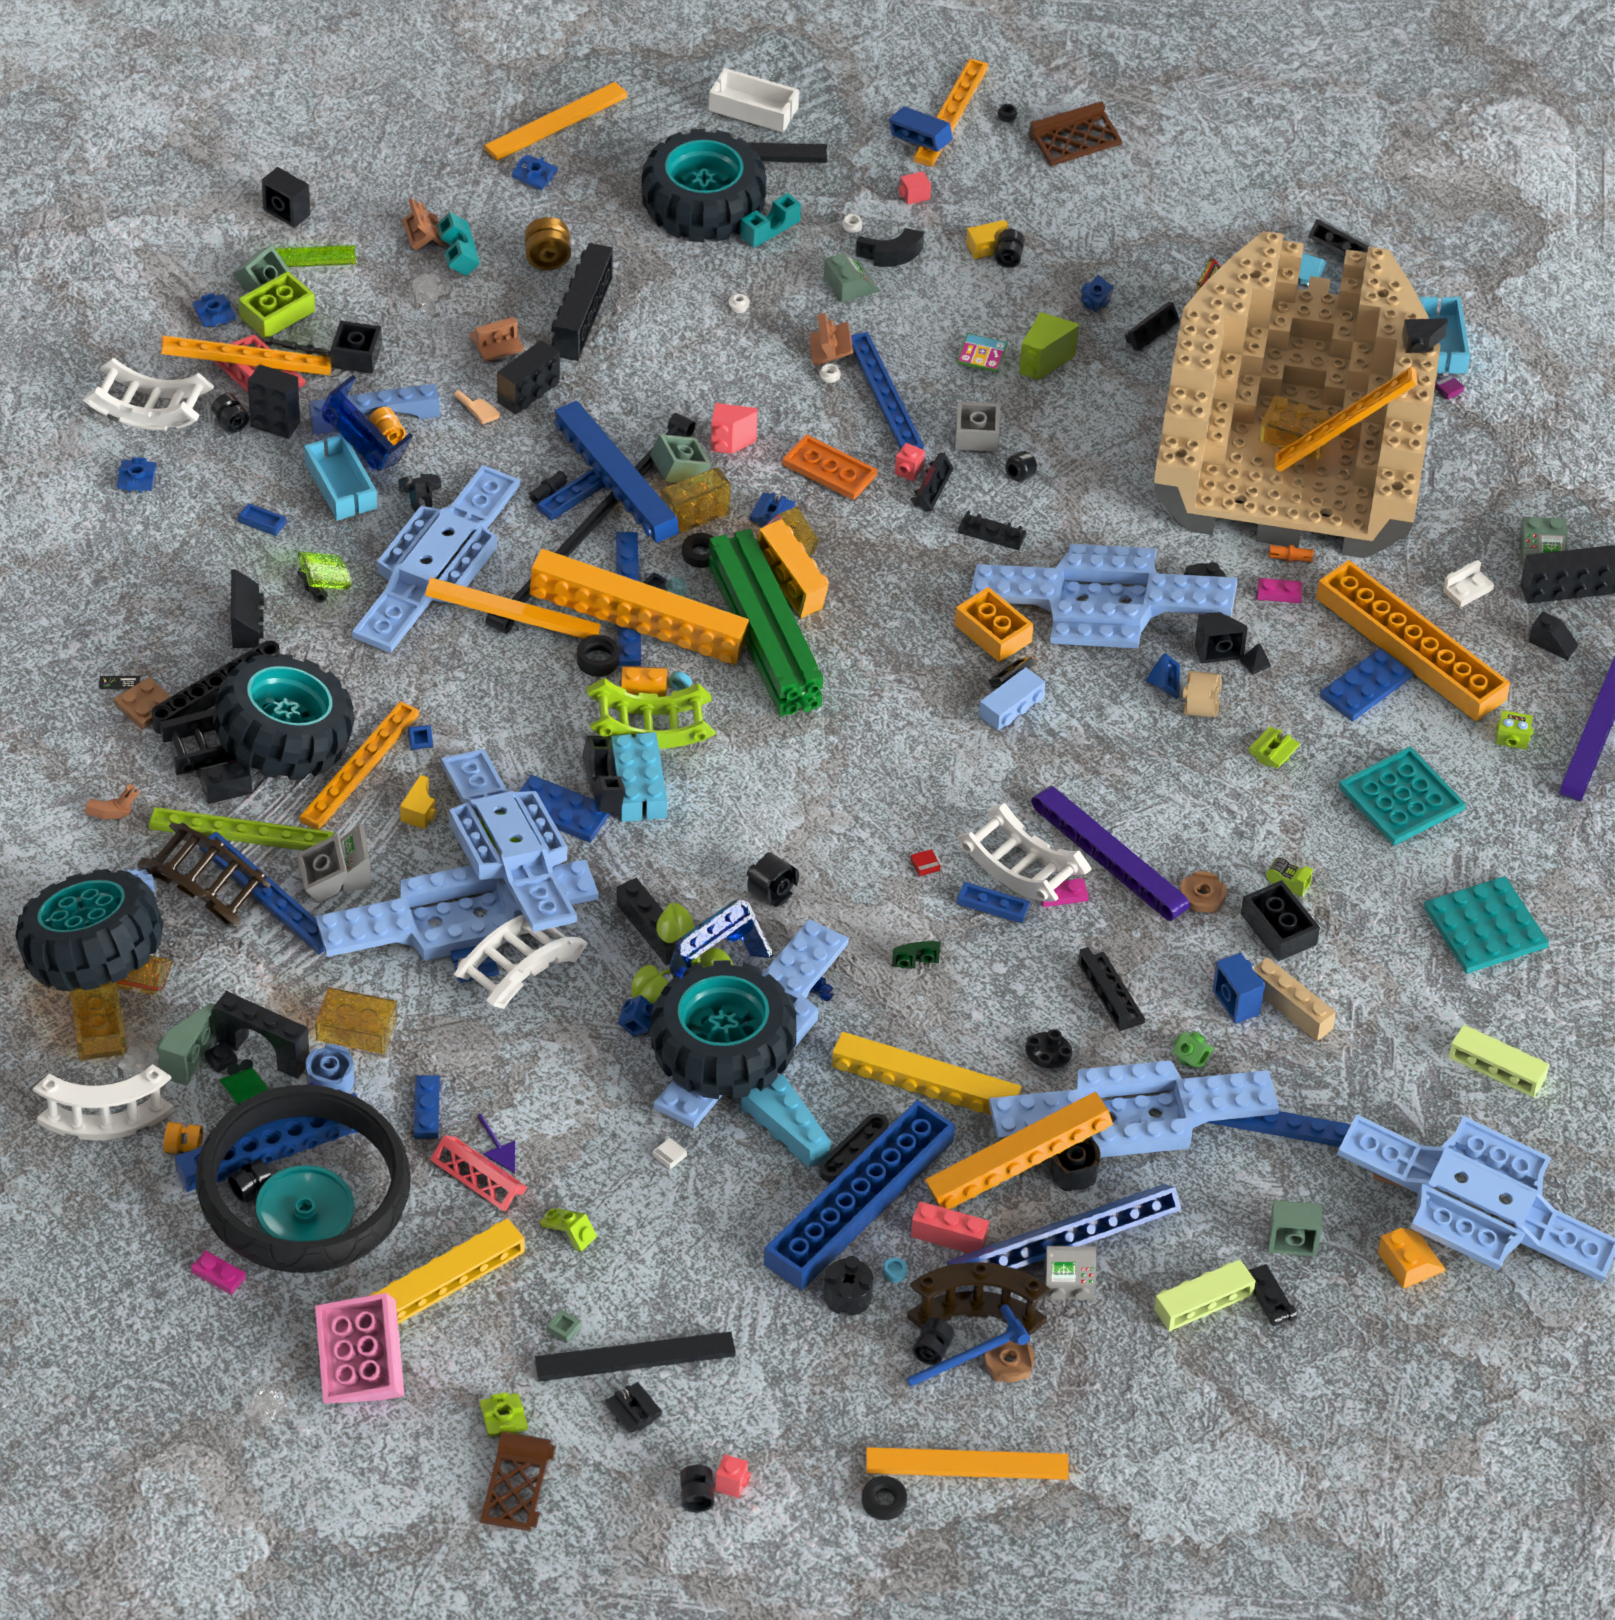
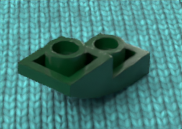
M922 941L893 948L892 967L915 969L916 962L939 963L941 942Z

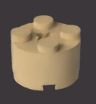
M1188 671L1187 684L1189 686H1184L1183 699H1187V702L1184 704V715L1216 717L1220 704L1218 697L1219 693H1221V675L1209 672Z

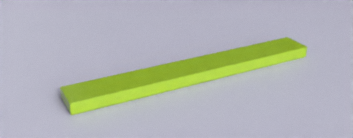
M154 807L149 822V829L175 833L169 825L182 822L207 837L217 831L222 837L230 841L302 851L334 836V832L158 807Z

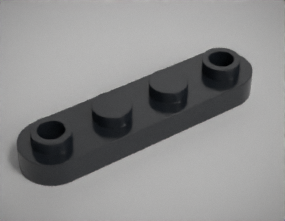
M878 1113L869 1115L821 1161L819 1166L820 1177L824 1181L833 1182L889 1127L888 1119Z

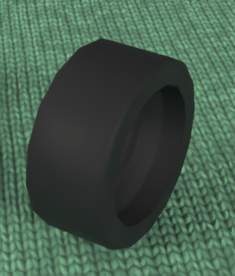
M588 636L581 640L577 646V664L585 674L591 676L609 675L619 665V647L608 636ZM594 650H602L611 656L606 660L594 661L585 655Z

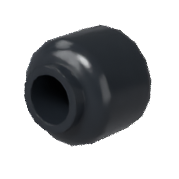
M1020 451L1007 459L1006 473L1014 481H1024L1036 473V459L1030 452Z

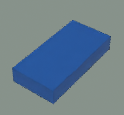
M250 503L237 516L239 523L273 536H277L287 523L286 517Z

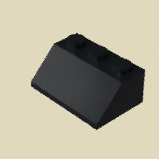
M231 569L230 620L232 647L254 648L259 645L260 639H264V627L260 625V622H264V609H260V606H264V593L259 592V584L236 569Z

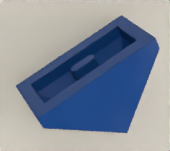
M1164 653L1145 681L1177 699L1180 694V664Z

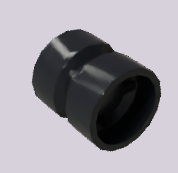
M1005 229L1000 233L995 251V260L1000 266L1014 268L1021 262L1025 237L1020 231Z
M224 393L212 403V412L227 432L237 433L248 425L250 415L234 394Z
M256 1158L245 1165V1170L239 1168L228 1174L227 1179L234 1195L241 1202H245L254 1197L256 1191H260L264 1183L272 1176L264 1162Z
M928 1319L912 1347L914 1356L928 1365L940 1363L955 1336L954 1329L950 1324L941 1319Z
M700 1464L683 1468L680 1472L682 1507L694 1513L708 1511L714 1506L715 1502L714 1489L712 1488V1470Z

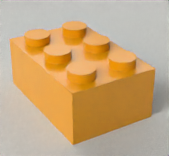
M989 587L956 607L955 626L999 663L1032 642L1033 623Z

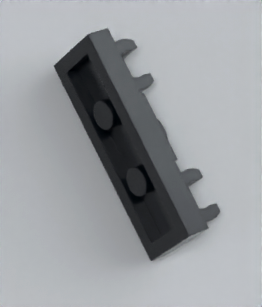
M1167 302L1127 332L1128 334H1124L1126 342L1132 344L1133 350L1139 351L1180 321L1174 302Z
M945 452L938 453L935 461L929 463L931 467L926 469L927 474L920 489L914 491L916 497L910 499L914 506L922 505L925 512L932 511L954 469Z
M970 511L965 513L958 527L959 534L1018 551L1027 534V531L1023 530L1020 525L1018 528L1011 527L1009 522L1006 525L993 520L983 519L981 514H978L977 517L970 515Z

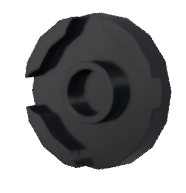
M420 474V477L413 479L411 475L398 480L399 491L410 493L411 507L415 512L420 507L419 497L424 500L425 507L432 508V491L438 490L442 486L441 478L434 474Z

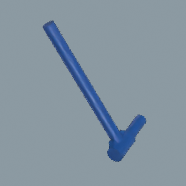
M1003 1305L1000 1307V1312L1008 1323L1005 1333L906 1378L907 1382L912 1387L1007 1342L1012 1341L1013 1343L1024 1345L1029 1342L1030 1336L1020 1320L1016 1319L1009 1306Z

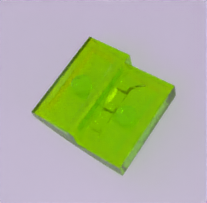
M298 552L301 572L306 573L309 586L347 590L352 586L347 567L339 555Z

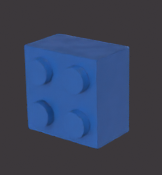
M1241 952L1217 961L1212 991L1233 1022L1237 1024L1260 1015L1265 984L1260 976L1258 977L1253 970L1251 962L1246 960Z

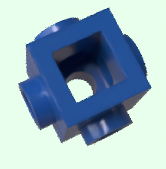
M1097 275L1091 283L1088 281L1082 287L1080 301H1082V304L1087 309H1092L1095 312L1101 307L1104 309L1111 301L1110 297L1114 286Z
M642 995L626 1000L622 1005L618 1024L633 1037L651 1029V1013L654 1005Z

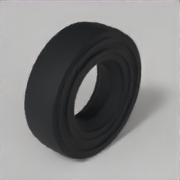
M708 533L689 535L682 544V557L684 561L693 567H709V556H712L710 551L706 554H697L693 549L697 546L709 548L710 538L714 536Z
M890 1476L875 1477L868 1481L863 1488V1508L871 1517L878 1520L897 1518L903 1513L907 1505L906 1488L896 1478ZM880 1491H888L894 1496V1501L889 1505H881L876 1502L875 1495Z

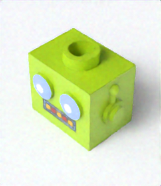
M1502 710L1500 721L1496 722L1495 729H1497L1495 733L1497 735L1496 744L1527 750L1528 741H1531L1530 737L1533 736L1534 732L1533 727H1531L1533 715Z

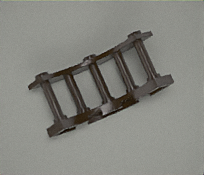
M182 822L180 824L171 823L169 827L175 832L174 836L155 858H142L137 865L142 870L146 869L148 874H152L154 880L168 885L172 881L178 884V890L192 899L195 896L206 902L204 907L227 927H237L242 921L237 916V910L257 886L259 888H269L271 886L266 881V875L258 869H252L244 861L227 850L226 846L217 838L212 840ZM182 839L186 841L169 863L162 864ZM196 844L207 849L208 851L189 874L183 875L177 871V867ZM217 855L229 864L210 888L206 887L204 889L196 884V879ZM237 869L249 878L250 881L233 902L225 906L216 898L217 893Z
M985 1262L952 1264L932 1270L910 1283V1287L921 1295V1304L908 1311L907 1318L921 1330L925 1322L930 1318L948 1321L953 1316L964 1314L966 1317L987 1318L988 1315L1002 1318V1322L1007 1323L1000 1312V1307L1003 1305L1009 1306L1029 1336L1047 1321V1317L1035 1308L1036 1302L1049 1293L1050 1288L1033 1276L1008 1266ZM974 1285L973 1291L955 1292L957 1287ZM984 1286L1001 1288L1002 1291L1001 1294L984 1292L983 1288ZM945 1291V1294H944V1295H940V1296H937V1297L933 1298L934 1296H936V1295H938V1294H940V1293H942V1292ZM1011 1292L1024 1298L1026 1303L1012 1298Z

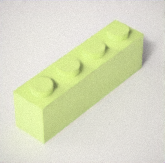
M1463 1025L1453 1040L1449 1053L1450 1059L1533 1098L1545 1081L1549 1064L1541 1059L1535 1058L1522 1052L1520 1049L1511 1047L1466 1025Z
M1241 1260L1233 1263L1229 1262L1217 1270L1203 1273L1196 1279L1184 1281L1175 1288L1161 1291L1156 1295L1154 1311L1168 1331H1171L1252 1296L1255 1279Z

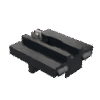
M639 1382L631 1386H625L624 1390L616 1391L613 1396L605 1400V1405L616 1417V1422H620L628 1433L642 1430L652 1424V1420L662 1415V1410ZM635 1406L636 1408L638 1407L639 1409L636 1410V1411H634V1410L631 1409V1407Z

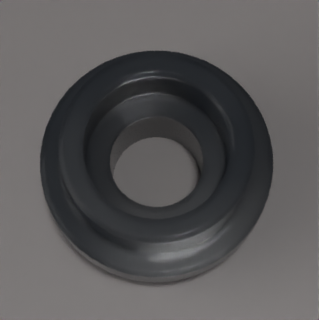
M1003 104L998 109L997 116L1004 122H1011L1017 118V110L1012 104Z

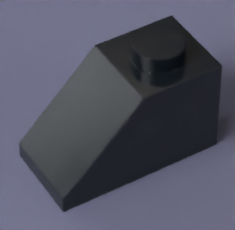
M1404 319L1402 338L1406 353L1429 352L1445 337L1448 319Z
M1542 611L1532 624L1529 643L1567 661L1578 648L1577 641L1561 619Z

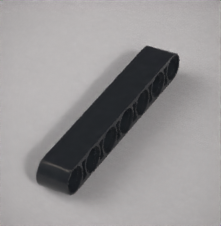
M271 640L265 641L156 705L151 711L153 730L161 734L160 722L205 711L215 706L221 683L226 679V675L242 661L246 663L254 656L266 654L268 658L276 657L277 654H280L279 644Z

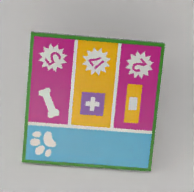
M967 333L957 364L998 372L1008 342Z

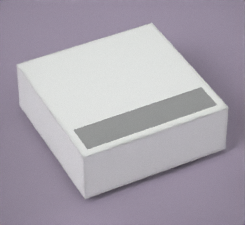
M671 1138L667 1139L653 1151V1157L669 1170L687 1156V1151Z

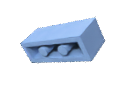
M1025 667L980 701L979 717L999 731L1005 725L1011 724L1017 716L1024 714L1033 704L1043 699L1045 695V681Z

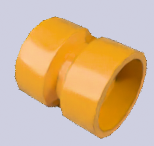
M389 407L378 408L368 419V424L384 447L398 445L406 435L402 424Z
M167 1123L164 1135L165 1153L179 1154L181 1151L185 1153L202 1147V1125L188 1124L187 1127H184L182 1123ZM185 1134L188 1135L187 1144H184Z

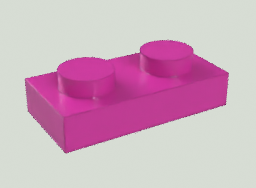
M1258 579L1257 600L1301 603V581Z
M1084 879L1064 880L1054 889L1058 896L1056 901L1041 902L1043 907L1088 901L1089 895Z
M205 1251L191 1266V1273L230 1295L246 1279L245 1272L208 1251Z

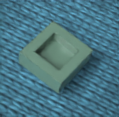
M561 1309L549 1322L546 1329L548 1333L567 1343L581 1328V1321Z

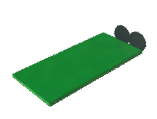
M250 1059L243 1060L240 1065L237 1063L231 1064L227 1070L229 1076L219 1079L237 1105L256 1094L270 1090L252 1068L253 1062Z

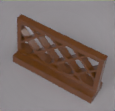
M1102 101L1031 122L1028 133L1030 140H1035L1050 166L1122 145V139L1105 113V105ZM1099 120H1103L1105 126L1101 127L1093 123ZM1084 126L1087 127L1088 130L1085 133L1076 130V127ZM1090 130L1101 132L1100 138L1090 135ZM1065 131L1071 134L1069 138L1058 135V133ZM1073 134L1084 138L1083 142L1071 140ZM1104 134L1112 136L1114 140L1107 141L1102 138ZM1041 138H1052L1051 144L1044 142ZM1086 139L1096 142L1097 145L1093 147L1086 145ZM1055 140L1066 143L1064 148L1053 144ZM1068 145L1079 148V151L1072 152L1067 150ZM1053 150L1061 153V156L1052 158L1050 151Z

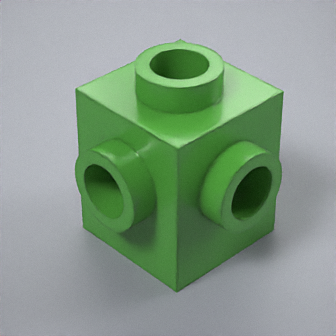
M1196 1031L1192 1033L1183 1032L1175 1039V1047L1172 1053L1177 1055V1060L1185 1066L1191 1065L1192 1067L1203 1068L1214 1047L1205 1042V1037Z

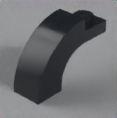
M904 228L902 234L892 240H877L858 236L856 241V257L874 260V266L893 267L905 264L917 257L922 251L924 232Z

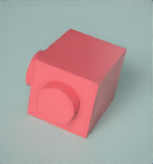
M924 171L901 176L898 192L900 197L904 198L907 205L929 200L931 183Z
M905 443L896 455L895 474L914 482L924 469L925 450Z
M724 1454L716 1473L715 1491L739 1498L743 1488L748 1486L751 1472H748V1461Z

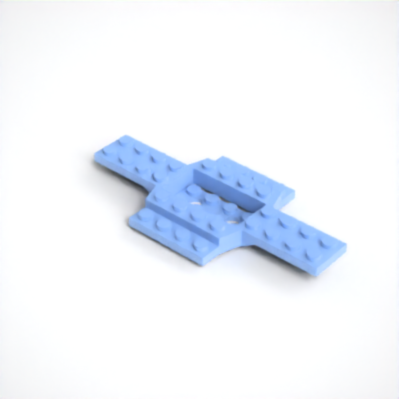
M1070 544L1068 553L1064 555L1056 568L977 564L970 598L989 587L1008 603L1037 605L1051 612L1053 620L1050 636L1051 644L1138 648L1141 632L1149 620L1164 612L1198 614L1221 612L1225 615H1232L1237 578L1158 574L1155 569L1156 548ZM1078 582H1097V583L1079 584ZM1099 583H1115V584L1109 586V585H1100ZM1120 584H1134L1135 586L1127 587ZM1080 596L1089 598L1086 601H1077V598ZM1124 598L1132 600L1129 604L1120 603Z
M1356 1114L1336 1154L1417 1193L1416 1216L1410 1229L1498 1271L1505 1257L1520 1243L1603 1282L1615 1256L1614 1237L1554 1209L1542 1196L1543 1175L1551 1157L1465 1116L1462 1117L1453 1136L1441 1147L1422 1146ZM1457 1173L1465 1175L1467 1182H1457L1454 1175ZM1437 1187L1440 1191L1448 1192L1458 1197L1461 1201L1465 1203L1469 1202L1481 1208L1485 1213H1492L1504 1219L1506 1223H1503L1433 1188ZM1499 1196H1509L1512 1203L1508 1205L1501 1203Z

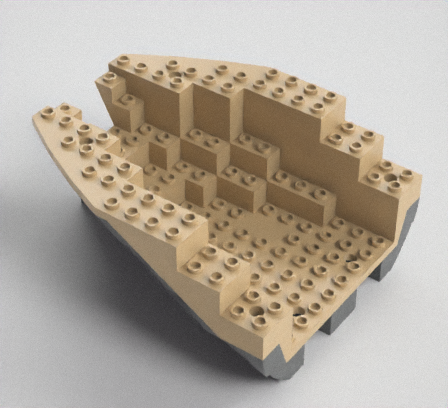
M1262 231L1233 255L1183 308L1154 478L1155 496L1157 501L1163 503L1170 514L1191 532L1213 535L1216 517L1257 523L1256 542L1289 547V545H1294V547L1299 548L1301 530L1344 537L1342 555L1365 558L1386 549L1399 539L1404 540L1413 526L1441 346L1438 343L1427 353H1406L1402 338L1404 319H1429L1412 284L1389 249L1368 247L1367 253L1346 250L1339 295L1329 293L1331 279L1310 276L1308 290L1297 289L1304 243L1284 241V234ZM1412 366L1416 370L1417 385L1285 470L1279 472L1275 468V454L1409 367Z

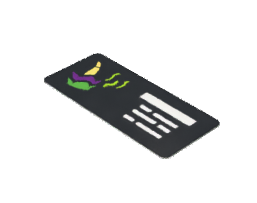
M100 676L99 689H130L140 683V676Z

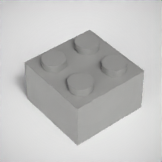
M958 401L955 450L998 452L1000 404Z

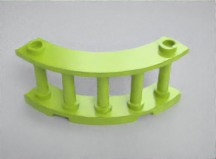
M606 678L586 687L587 695L599 702L600 719L591 723L590 728L601 736H609L610 740L611 736L631 734L633 738L636 737V734L656 732L659 749L702 742L716 735L715 730L703 721L702 705L711 702L712 698L711 694L699 683L671 692V696L658 697V694L648 693L632 695L627 693L626 689L616 686ZM608 707L619 712L620 722L609 716ZM693 709L694 724L679 728L678 713ZM628 713L643 715L645 730L629 726ZM668 714L670 730H654L652 715Z

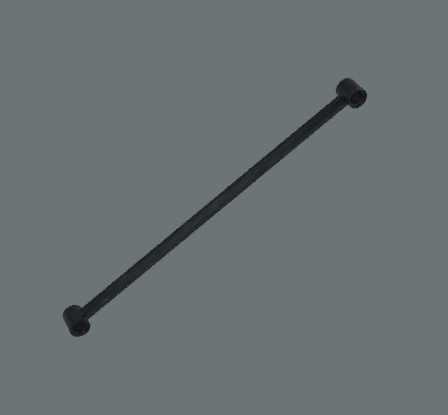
M674 413L668 422L667 429L669 431L665 435L691 437L695 430L696 422L678 413ZM652 449L635 466L642 477L655 464L650 456ZM613 492L599 504L555 553L569 557L620 502L616 500ZM531 578L515 594L512 600L523 603L529 600L532 596L530 595ZM490 613L487 614L485 620L486 625L504 634L510 632L515 620Z

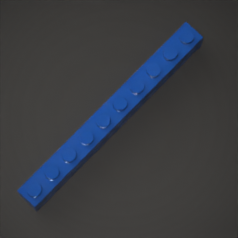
M576 400L555 409L556 419H554L556 429L562 431L566 441L573 444L577 454H581L585 463L593 468L595 475L601 477L605 487L612 490L616 500L623 503L626 512H630L633 515L635 522L643 527L645 534L656 543L679 534L677 516L582 405Z
M1162 1184L946 1261V1264L948 1266L966 1262H985L1017 1269L1045 1259L1047 1246H1081L1181 1210L1176 1188Z

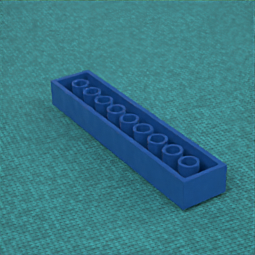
M916 1100L764 1248V1266L802 1291L953 1143L955 1124L919 1100Z

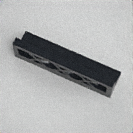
M1089 947L1080 949L1078 965L1119 1032L1144 1024L1145 1017L1104 951L1093 955ZM1098 961H1102V963L1104 964L1105 967L1103 970L1099 965ZM1109 979L1115 982L1114 986H1112ZM1119 996L1124 997V999H1125L1124 1004H1123V1002L1121 1001V999H1120ZM1129 1013H1133L1136 1018L1129 1020Z

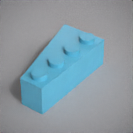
M784 1074L777 1076V1079L762 1091L756 1087L750 1090L749 1096L741 1097V1110L753 1116L758 1125L767 1128L772 1133V1137L777 1141H782L787 1146V1149L807 1167L810 1168L821 1163L830 1153V1139Z

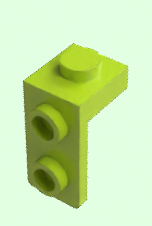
M553 1208L547 1211L545 1216L539 1221L541 1227L566 1231L577 1251H583L597 1237L586 1213Z

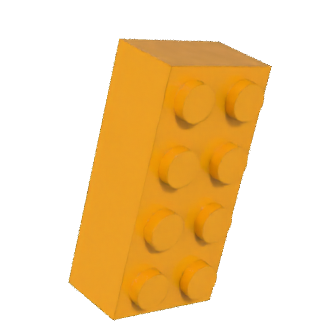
M780 519L761 528L757 542L783 595L800 619L822 609L829 586L828 580L817 569L815 561L807 555L803 544L794 537L790 526Z

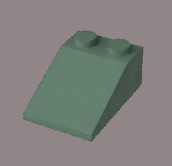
M209 1003L168 1030L164 1039L161 1038L157 1045V1052H159L158 1067L171 1076L170 1081L188 1086L205 1056L204 1052L209 1049L216 1037L213 1010L215 1004Z

